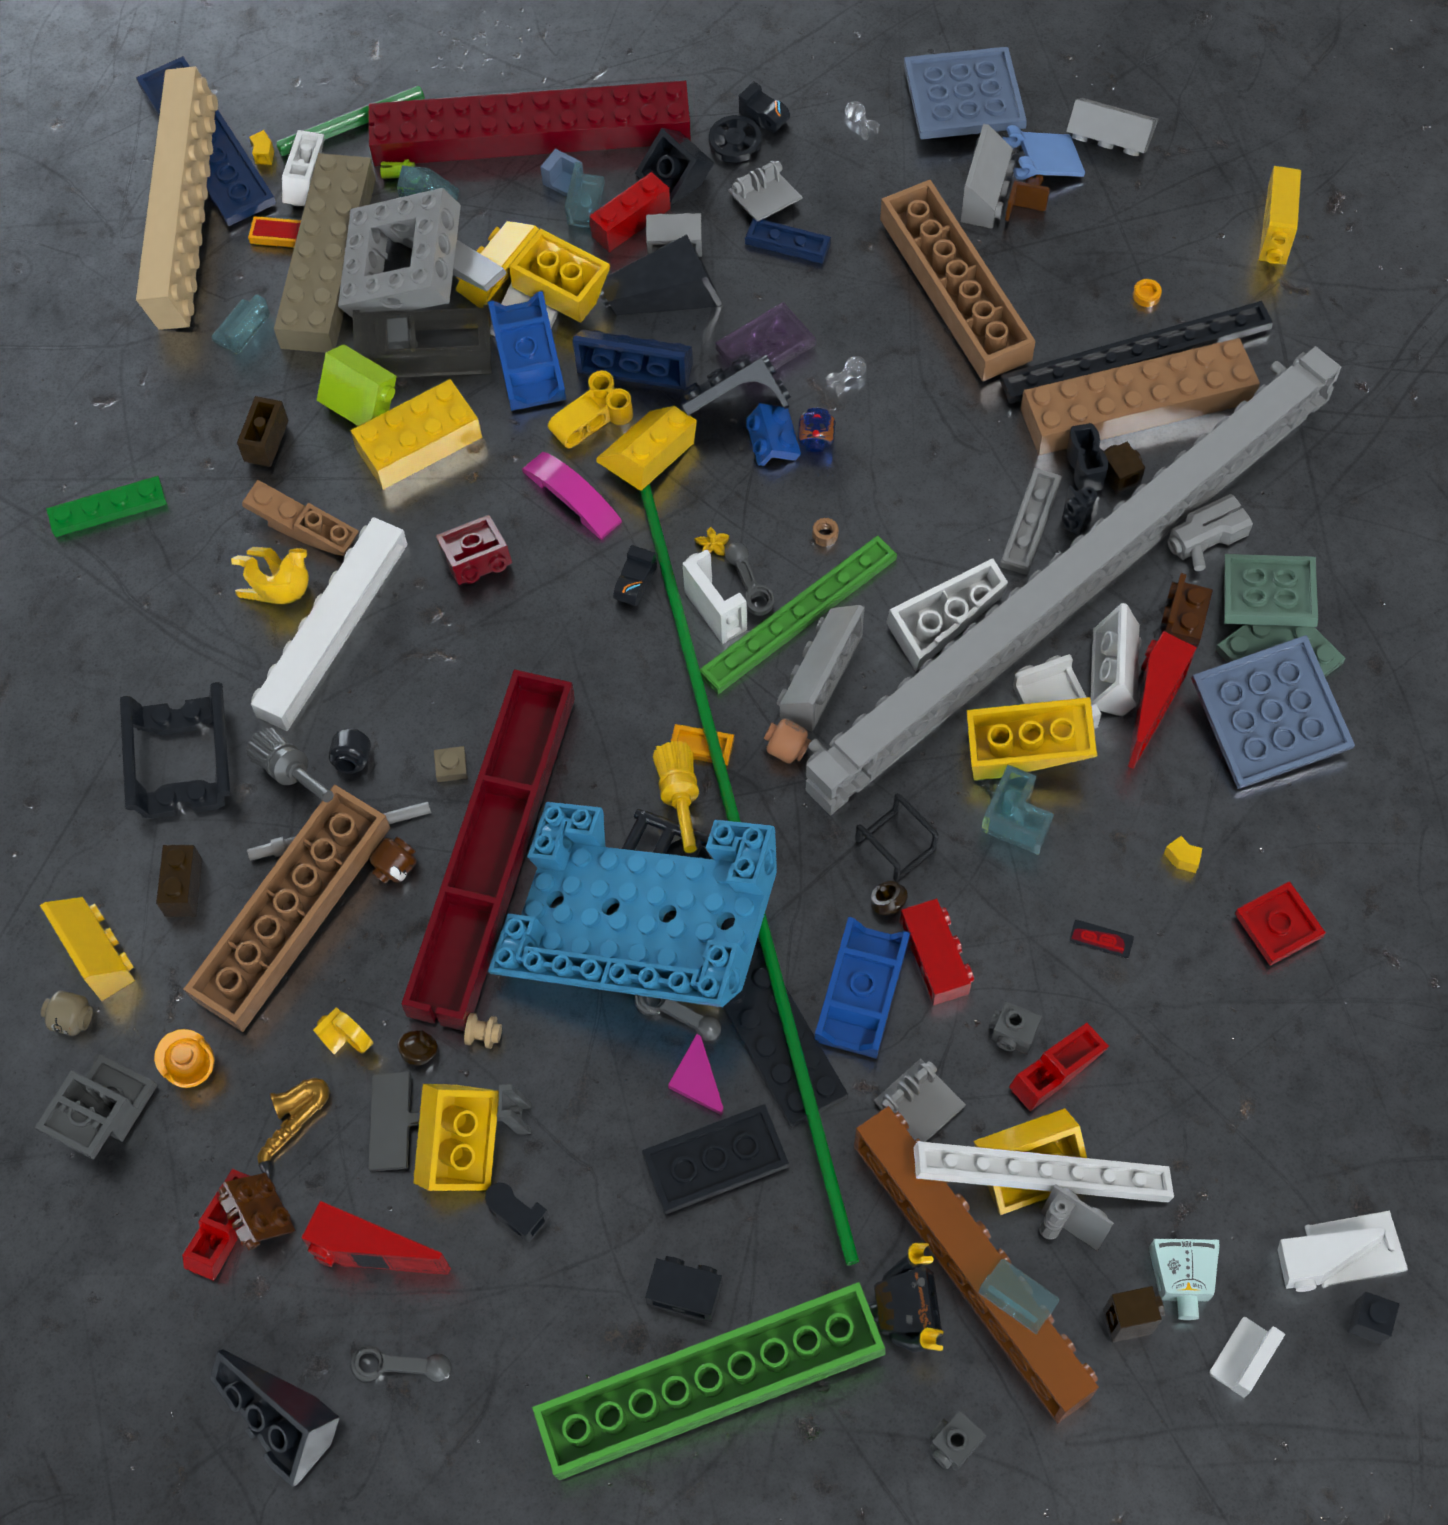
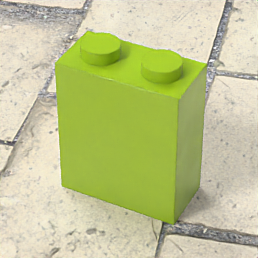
M343 344L325 353L316 401L360 426L389 411L391 400L395 394L394 387L397 376Z

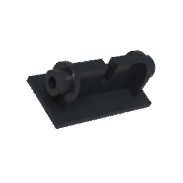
M1072 486L1068 488L1062 522L1065 528L1070 532L1072 531L1076 537L1080 536L1083 528L1092 521L1094 508L1092 505L1097 499V491L1091 486H1087L1077 492Z

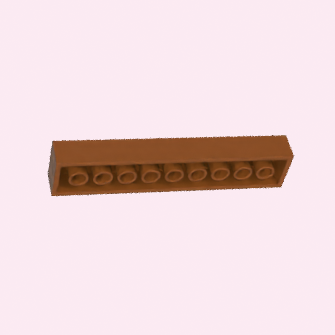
M887 1106L856 1128L855 1149L924 1243H929V1250L1056 1423H1060L1087 1403L1099 1387L1095 1383L1098 1381L1095 1372L1087 1363L1081 1364L1074 1354L1076 1348L1072 1341L1065 1334L1060 1336L1052 1325L1054 1319L1044 1305L1038 1306L1030 1296L1033 1294L1030 1285L1023 1277H1016L1010 1269L1012 1263L1009 1257L1001 1248L996 1250L989 1241L991 1235L986 1226L980 1220L975 1222L968 1213L970 1207L965 1198L960 1193L954 1194L948 1186V1181L916 1178L913 1147L918 1141H922L918 1138L914 1140L907 1131L909 1125L902 1114L899 1112L894 1113Z

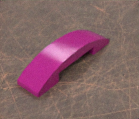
M542 452L522 468L523 473L539 487H547L579 515L581 523L600 540L622 523L621 518L607 501L585 479L556 457Z

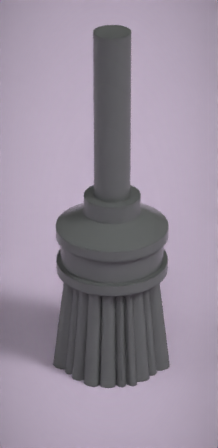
M273 727L270 729L266 728L265 730L262 729L258 733L253 734V738L248 744L249 747L246 749L247 756H249L251 762L266 769L268 774L280 784L291 785L299 781L324 802H330L333 799V792L306 772L308 758L304 752L293 744L288 743Z

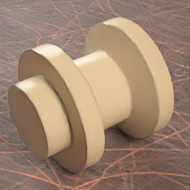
M470 1013L465 1028V1045H471L474 1040L484 1041L485 1048L491 1049L494 1043H499L502 1024L497 1023V1017L491 1016L485 1022L479 1021L476 1013Z

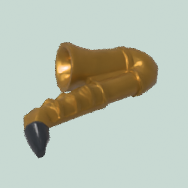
M311 1078L301 1081L300 1084L286 1092L270 1093L279 1120L287 1113L291 1116L283 1121L280 1125V1130H276L272 1138L267 1139L265 1146L261 1148L257 1155L259 1168L262 1173L267 1174L269 1179H271L272 1171L271 1157L301 1129V1125L318 1109L321 1110L328 1100L329 1087L324 1080Z

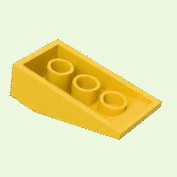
M1090 697L966 710L974 780L1004 778L1097 757Z

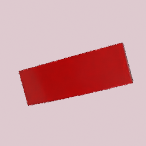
M1085 1023L1045 1051L1039 1060L1017 1074L1009 1088L1031 1112L1089 1066L1108 1049L1109 1045L1088 1023Z
M232 1169L224 1182L250 1175ZM218 1191L199 1219V1229L182 1254L184 1269L213 1281L238 1239L236 1230L242 1227H232V1223L238 1220L240 1216L228 1219L227 1215L229 1213L225 1212L221 1202L218 1200L220 1196Z

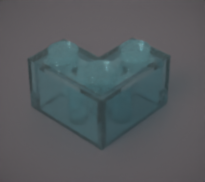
M1007 765L984 815L981 831L1039 855L1050 831L1054 814L1028 803L1033 793L1037 776Z

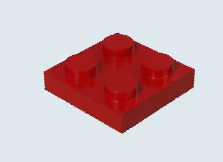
M1290 881L1245 904L1235 912L1236 917L1270 966L1323 938L1326 933Z

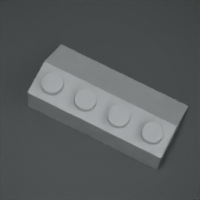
M853 605L831 608L826 618H820L816 626L815 633L817 635L814 641L809 640L804 648L802 655L804 660L801 665H795L790 676L791 684L788 690L783 689L778 697L777 705L780 706L781 719H789L806 730L813 732L862 638L865 607Z

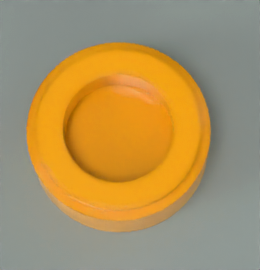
M1142 279L1134 286L1133 299L1140 306L1152 307L1160 301L1162 288L1155 280Z

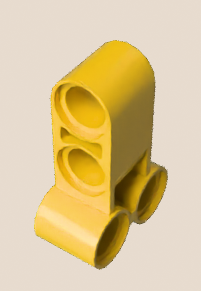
M600 370L592 373L588 379L589 391L557 412L549 420L548 429L566 448L575 447L610 421L615 425H625L632 420L631 396L625 389H615L613 377L609 372Z

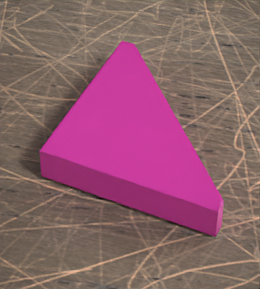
M696 1034L669 1082L668 1088L722 1115L724 1108L701 1036Z

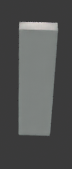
M1034 468L1001 559L1000 567L1028 575L1061 483V475Z

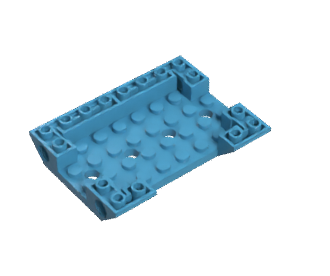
M546 802L527 856L537 867L522 914H507L488 972L495 975L723 1007L743 989L776 877V838L774 826L714 820L706 845V849L713 859L608 848L605 846L604 813L601 807ZM560 896L564 897L561 905L551 908L554 899ZM619 903L617 912L612 915L606 914L607 909L612 904ZM673 910L677 911L673 920L663 922L666 913ZM735 918V923L727 930H721V925L726 919Z

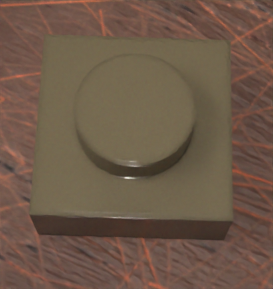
M464 746L434 750L437 782L468 779Z

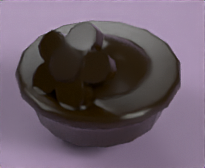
M886 881L879 884L871 894L872 909L880 915L896 914L906 903L908 898L907 890L904 886L894 881Z
M423 1030L409 1031L403 1034L397 1044L401 1057L412 1065H423L429 1062L436 1054L438 1048L436 1040Z

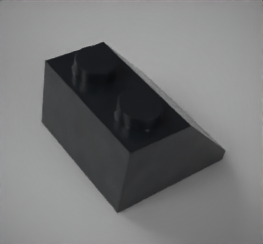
M661 128L635 174L640 179L651 172L669 187L670 205H674L702 185L714 162L680 131Z

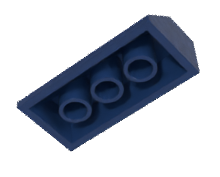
M581 330L573 337L578 374L591 375L596 371L603 370L609 372L613 379L681 390L687 388L693 365L692 346H686L681 343L660 342L655 339L634 338L628 335L608 334L598 330Z

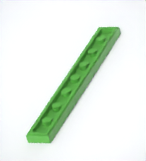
M877 535L700 668L702 678L717 694H720L827 613L831 608L897 559V554Z

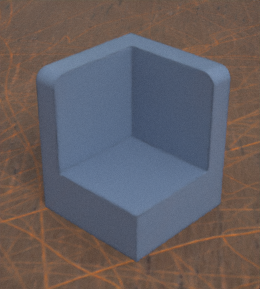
M557 149L550 154L540 167L543 185L567 197H570L584 180L582 162Z

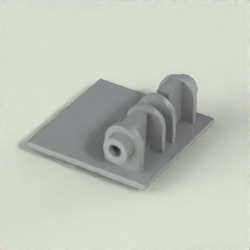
M770 161L762 169L756 168L755 173L750 171L747 175L735 179L732 188L728 189V192L757 222L803 199L780 174L783 168L779 161Z
M921 1058L874 1099L873 1102L881 1110L889 1106L894 1113H901L909 1125L907 1131L914 1140L918 1138L922 1142H927L960 1112L966 1104L935 1074L937 1071L935 1065L930 1061L925 1063Z
M1055 1184L1041 1211L1045 1216L1040 1224L1039 1231L1044 1238L1054 1239L1064 1228L1098 1251L1114 1222L1109 1220L1107 1215L1100 1209L1091 1208L1079 1200L1073 1191L1061 1188Z

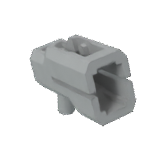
M1229 494L1189 513L1185 523L1172 528L1167 540L1168 547L1174 555L1177 554L1182 560L1192 556L1194 570L1202 571L1206 568L1203 552L1217 543L1230 545L1249 536L1253 525L1251 518L1244 508L1233 512L1241 508V504L1234 495Z

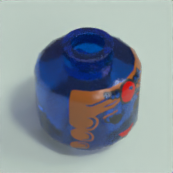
M823 408L808 409L799 418L798 441L800 444L806 446L810 452H823L824 448L831 446L835 440L836 421L834 417L829 414L828 410Z

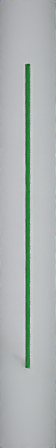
M648 484L640 491L727 820L741 822L650 484ZM765 913L758 936L846 1265L850 1266L859 1263V1258Z

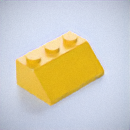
M507 221L501 229L496 227L488 237L489 244L486 247L481 245L476 252L503 267L507 274L487 292L456 277L459 280L456 291L483 310L488 301L491 300L509 278V266L539 231V228L535 225Z
M540 228L509 268L513 288L530 297H533L537 292L543 291L547 306L581 323L597 303L609 272L610 264Z
M676 406L649 411L599 455L596 462L642 491L694 444L697 420Z
M83 897L48 901L40 905L82 977L101 1001L135 981L130 973V970L134 968L133 964L125 952L120 955L114 946L118 945L119 941L110 927L106 930L103 929L100 922L105 920L96 904L89 906Z
M423 1084L414 1184L428 1191H484L491 1186L499 1101L498 1090L454 1084Z
M1066 1108L973 1141L974 1146L980 1148L1087 1158L1080 1125ZM987 1185L1000 1215L1047 1199L1051 1191Z

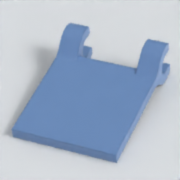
M1015 125L1007 127L1006 130L1009 137L1002 138L1012 148L1021 145L1025 156H1021L1018 160L1021 168H1014L1013 170L1016 179L1024 180L1033 175L1084 177L1085 170L1070 134L1022 132Z

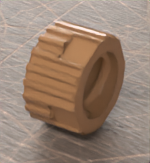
M829 518L817 520L812 531V537L816 544L822 547L835 544L838 539V524ZM829 529L832 531V534L823 535L819 531Z

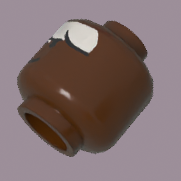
M398 836L395 839L385 838L370 856V862L375 867L372 873L384 883H387L389 880L397 883L402 882L417 863L414 856L416 851Z

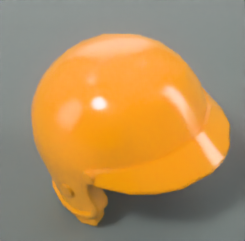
M178 1029L168 1033L160 1040L155 1051L154 1061L156 1068L164 1078L178 1087L190 1088L198 1086L209 1078L214 1069L215 1057L211 1046L202 1035L193 1030Z

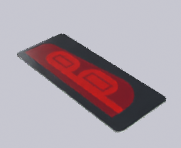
M1075 920L1069 941L1123 958H1129L1134 936L1081 920Z

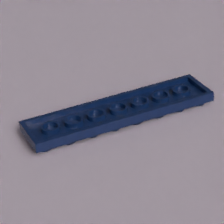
M184 56L136 77L140 88L158 116H160L165 70L190 67ZM217 110L214 117L216 130L212 134L213 153L209 159L210 176L207 177L206 187L212 202L226 224L230 226L275 205L276 200L230 127Z

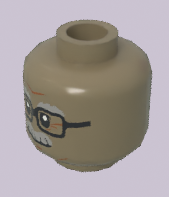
M58 991L51 999L47 998L41 1009V1016L45 1017L47 1029L69 1036H75L81 1030L85 1031L93 1015V1008L89 1006L86 997L66 991Z

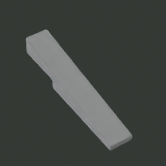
M414 237L405 238L399 243L412 249ZM457 240L453 267L454 276L487 292L507 274L503 267Z

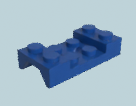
M543 291L537 292L528 302L504 306L495 301H488L511 411L566 400L565 387Z
M848 917L815 1031V1040L818 1043L877 1059L897 981L910 938L909 932L903 931L888 934L866 928L855 918Z

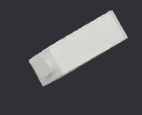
M297 131L282 175V203L305 206L317 155L322 153L324 134Z
M1377 1227L1281 1239L1277 1250L1286 1289L1295 1288L1297 1292L1316 1289V1285L1322 1284L1379 1245L1385 1234L1384 1228Z

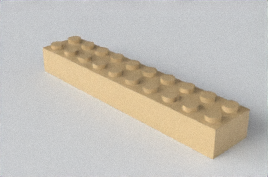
M196 66L165 70L136 301L158 330L190 327L191 316L194 315L193 295L197 290L196 270L200 266L198 253L199 246L202 245L201 227L205 221L204 202L208 197L206 185L207 177L210 176L209 159L213 153L212 134L216 130L214 117L215 111L218 110L217 97L215 94H212L205 77L201 76Z

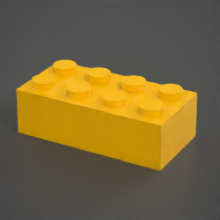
M451 379L350 430L356 450L383 490L482 438L477 416Z

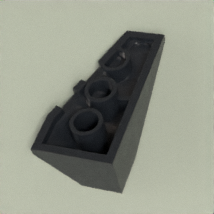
M224 1349L217 1352L210 1377L211 1381L230 1409L241 1413L248 1424L245 1431L251 1439L258 1438L266 1450L263 1457L268 1465L292 1487L297 1485L332 1444L340 1417L314 1395Z

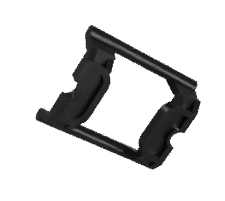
M220 682L212 683L210 685L209 697L185 700V704L179 709L170 708L168 703L142 706L130 696L120 697L125 809L135 810L143 818L159 819L177 816L178 810L184 806L192 807L195 813L217 810L225 805V796L230 795L223 684ZM213 722L216 758L215 782L208 783L204 780H191L160 786L154 792L147 793L146 789L136 780L134 728H137L138 731L154 732L158 735H173L197 731Z

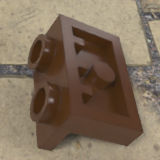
M1181 573L1178 583L1173 581L1171 583L1167 599L1173 601L1171 607L1165 606L1161 624L1166 625L1165 632L1185 642L1199 645L1213 589L1186 583L1187 574Z

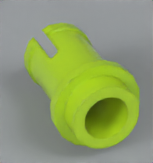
M409 159L404 160V162L382 161L380 173L382 179H405V181H410V179H414L416 176L415 163L410 162Z

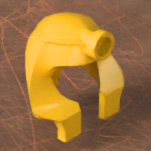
M252 547L247 550V555L249 556L237 555L231 558L232 565L244 567L243 576L252 587V589L235 590L239 598L275 604H289L299 600L306 591L309 581L308 570L304 564V558L307 557L306 549H290L289 554L281 560L272 548ZM250 556L263 557L269 565L272 576L269 577L259 570L258 561Z

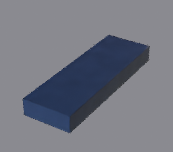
M753 218L745 237V244L823 264L831 244V237L766 220L757 222Z

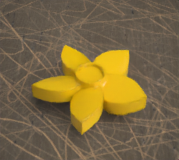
M710 527L707 530V537L700 536L694 538L697 544L704 546L702 552L708 550L709 553L714 551L717 555L725 556L724 545L728 542L729 535L724 533L716 535L715 530Z

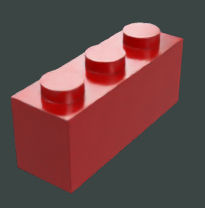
M652 172L589 216L592 237L604 249L611 252L646 227V215L664 214L671 209L669 187Z
M937 898L902 909L900 923L903 931L910 933L908 944L933 1006L968 995L971 982H974V976L969 964H963L960 956L962 946L958 936H952L949 929L951 920L947 909L940 907Z

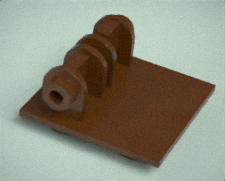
M266 1173L226 1181L223 1183L224 1187L218 1190L220 1194L218 1200L221 1202L225 1212L229 1213L227 1215L228 1219L240 1216L238 1220L232 1223V1227L242 1226L236 1230V1233L241 1241V1245L246 1246L248 1250L259 1246L262 1240L296 1231L291 1222L289 1212L281 1203L275 1191V1186Z

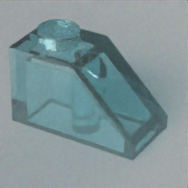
M402 165L397 184L399 198L443 188L457 201L459 188L431 169Z

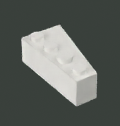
M992 558L890 609L886 624L915 672L1003 597L1008 581Z

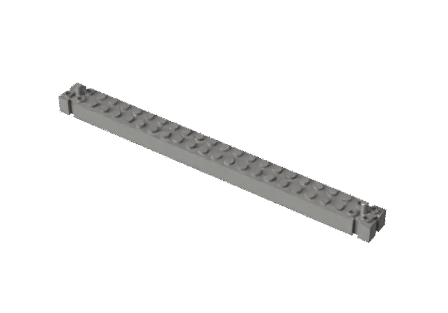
M1316 346L1308 353L1302 352L1288 369L1280 362L1275 361L1271 365L1270 370L1276 376L1268 386L1266 384L1262 385L1255 392L1251 400L1248 402L1244 400L1236 407L1234 414L1229 418L1223 417L1219 420L1214 430L1208 435L1206 433L1202 434L1189 451L1183 450L1174 459L1173 464L1168 468L1162 467L1147 485L1141 484L1128 501L1125 502L1123 500L1119 502L1111 515L1106 519L1100 518L1085 536H1078L1066 552L1057 553L1051 559L1049 566L1043 571L1040 569L1035 571L1026 585L1021 589L1016 587L1012 590L1004 603L1000 606L994 605L978 624L972 623L956 642L954 640L950 641L943 648L941 654L934 660H927L921 666L919 673L914 677L905 678L897 687V691L891 696H883L876 703L875 709L867 715H860L852 724V728L846 733H838L829 744L831 748L829 750L818 739L812 740L808 748L814 754L808 759L806 765V777L808 778L806 780V792L831 816L849 801V797L852 794L860 792L1167 536L1172 528L1185 521L1189 513L1203 506L1305 421L1308 414L1314 413L1329 401L1334 388L1332 384L1337 381L1342 367Z

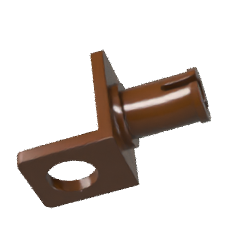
M1036 175L1035 179L1031 176L1026 179L1025 183L1014 181L1008 200L1005 221L1010 220L1014 205L1040 211L1046 210L1050 189L1041 186L1043 175Z

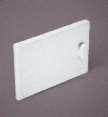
M1390 1210L1304 1226L1307 1236L1377 1227L1384 1228L1385 1234L1379 1245L1321 1284L1323 1288L1329 1285L1408 1270Z

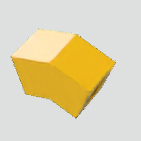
M262 130L249 137L253 148V158L255 164L272 165L274 148L270 138Z
M1180 836L1166 846L1164 855L1177 869L1196 873L1203 848L1189 845Z

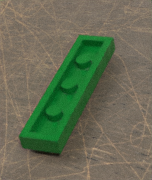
M154 476L46 508L52 533L55 537H59L167 505V501L159 476Z

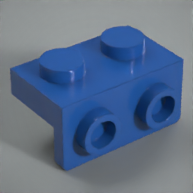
M759 403L746 419V427L750 434L757 464L765 466L771 458L796 461L801 452L789 409Z

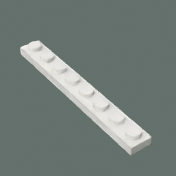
M920 1141L913 1147L917 1179L1052 1191L1054 1185L1057 1184L1061 1188L1073 1191L1075 1194L1167 1203L1174 1198L1169 1166Z

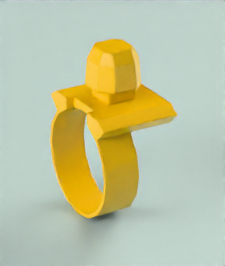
M337 1007L329 1015H323L317 1021V1026L313 1029L315 1034L334 1055L347 1042L361 1054L374 1044L367 1033L351 1017L341 1012Z

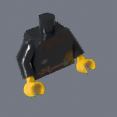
M913 1243L909 1247L908 1254L883 1275L882 1281L874 1285L876 1301L867 1302L874 1321L879 1322L880 1332L888 1336L893 1344L912 1353L930 1349L936 1351L943 1350L942 1345L936 1344V1338L943 1337L944 1331L941 1328L934 1272L926 1266L921 1267L922 1264L933 1262V1256H924V1249L929 1246V1243Z

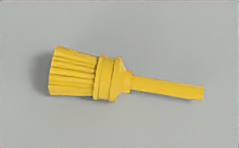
M666 742L662 746H657L653 753V761L660 778L658 782L660 796L665 804L677 809L684 851L686 853H693L697 850L689 806L699 795L697 778L694 774L693 752L686 742Z

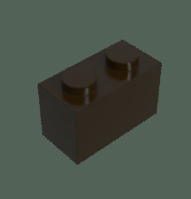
M258 396L254 397L237 441L244 462L271 467L289 421L282 401Z
M163 845L156 904L165 917H196L202 858L194 845Z
M1153 1286L1112 1294L1103 1308L1112 1342L1152 1334L1162 1321L1161 1316L1165 1315L1160 1295H1155Z

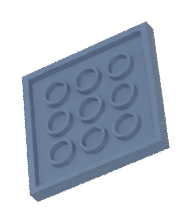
M1008 47L904 57V68L920 139L981 133L983 124L989 125L996 132L1007 131L1006 129L1010 125H1015L1019 129H1026L1027 120Z
M1307 635L1197 673L1191 678L1238 789L1353 749L1355 746Z

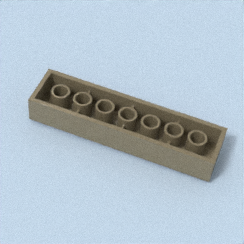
M318 153L274 326L280 349L326 353L336 348L344 311L338 307L350 210L370 205L376 181L370 157Z

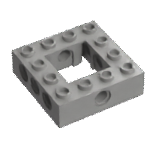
M439 188L351 209L338 307L358 322L449 303L461 205L446 190ZM414 237L410 267L383 272L384 262L388 256L386 253L387 239L389 238L393 242H402L405 238Z

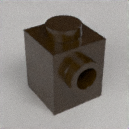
M1128 441L1118 446L1112 445L1104 451L1108 460L1105 478L1116 494L1142 482L1145 466L1139 452L1133 450Z

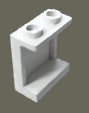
M705 550L689 556L682 563L684 593L721 644L747 631L746 600L741 593L734 595L726 601L723 600L712 585L711 554L709 551Z
M1071 655L1053 656L1043 664L1037 666L1028 665L1021 668L1015 674L1013 689L1020 703L1030 704L1087 698L1072 670L1073 659ZM1097 704L1091 706L1094 729L1098 728L1101 717Z

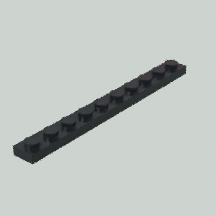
M1259 301L1001 375L1000 383L1011 404L1022 401L1023 392L1027 389L1245 337L1271 329L1273 321L1263 302Z

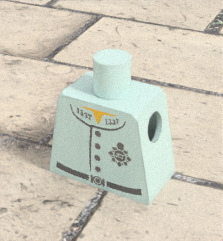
M1154 1239L1149 1246V1252L1161 1299L1163 1301H1177L1178 1319H1199L1198 1301H1209L1215 1292L1219 1240Z

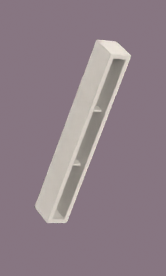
M375 517L371 519L368 525L361 529L358 541L353 548L348 549L344 562L339 570L332 573L329 585L323 594H319L315 599L312 611L308 617H304L300 622L297 634L293 640L286 643L280 660L277 664L271 666L266 681L261 688L254 692L251 706L257 718L285 731L289 730L407 547V541L402 529Z

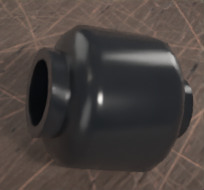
M354 728L342 729L336 732L332 738L329 750L330 763L339 772L344 774H353L363 770L368 763L371 749L369 738L363 732Z

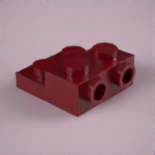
M490 515L436 535L438 545L458 585L465 582L474 583L480 576L492 571L496 573L502 572L506 569L507 565L512 564L508 546Z

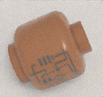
M786 718L780 720L778 725L771 723L763 738L768 741L766 746L767 753L788 764L794 762L795 759L800 761L811 742L807 738L808 731L804 727Z

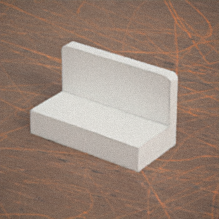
M1243 1317L1209 1371V1374L1245 1398L1253 1389L1285 1333L1274 1326L1269 1331H1266L1247 1317Z

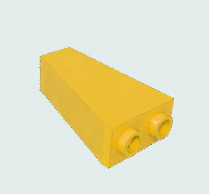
M1273 167L1268 184L1258 261L1284 265L1287 263L1298 227L1301 170Z

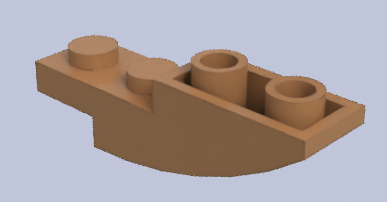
M259 480L256 481L242 502L244 508L267 520L269 527L309 546L333 554L344 556L359 534L357 529L308 503L304 506Z

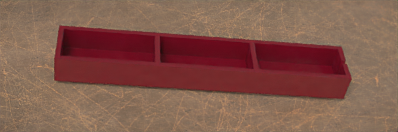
M686 80L369 103V147L374 167L381 166L382 161L404 162L406 159L416 164L551 154L555 149L566 153L648 147L652 145L661 128L680 131L691 141Z
M515 669L512 673L401 1003L406 1016L409 1018L433 1024L436 1018H438L442 1026L465 1031L468 1016L475 1011L574 704L575 696L572 682Z

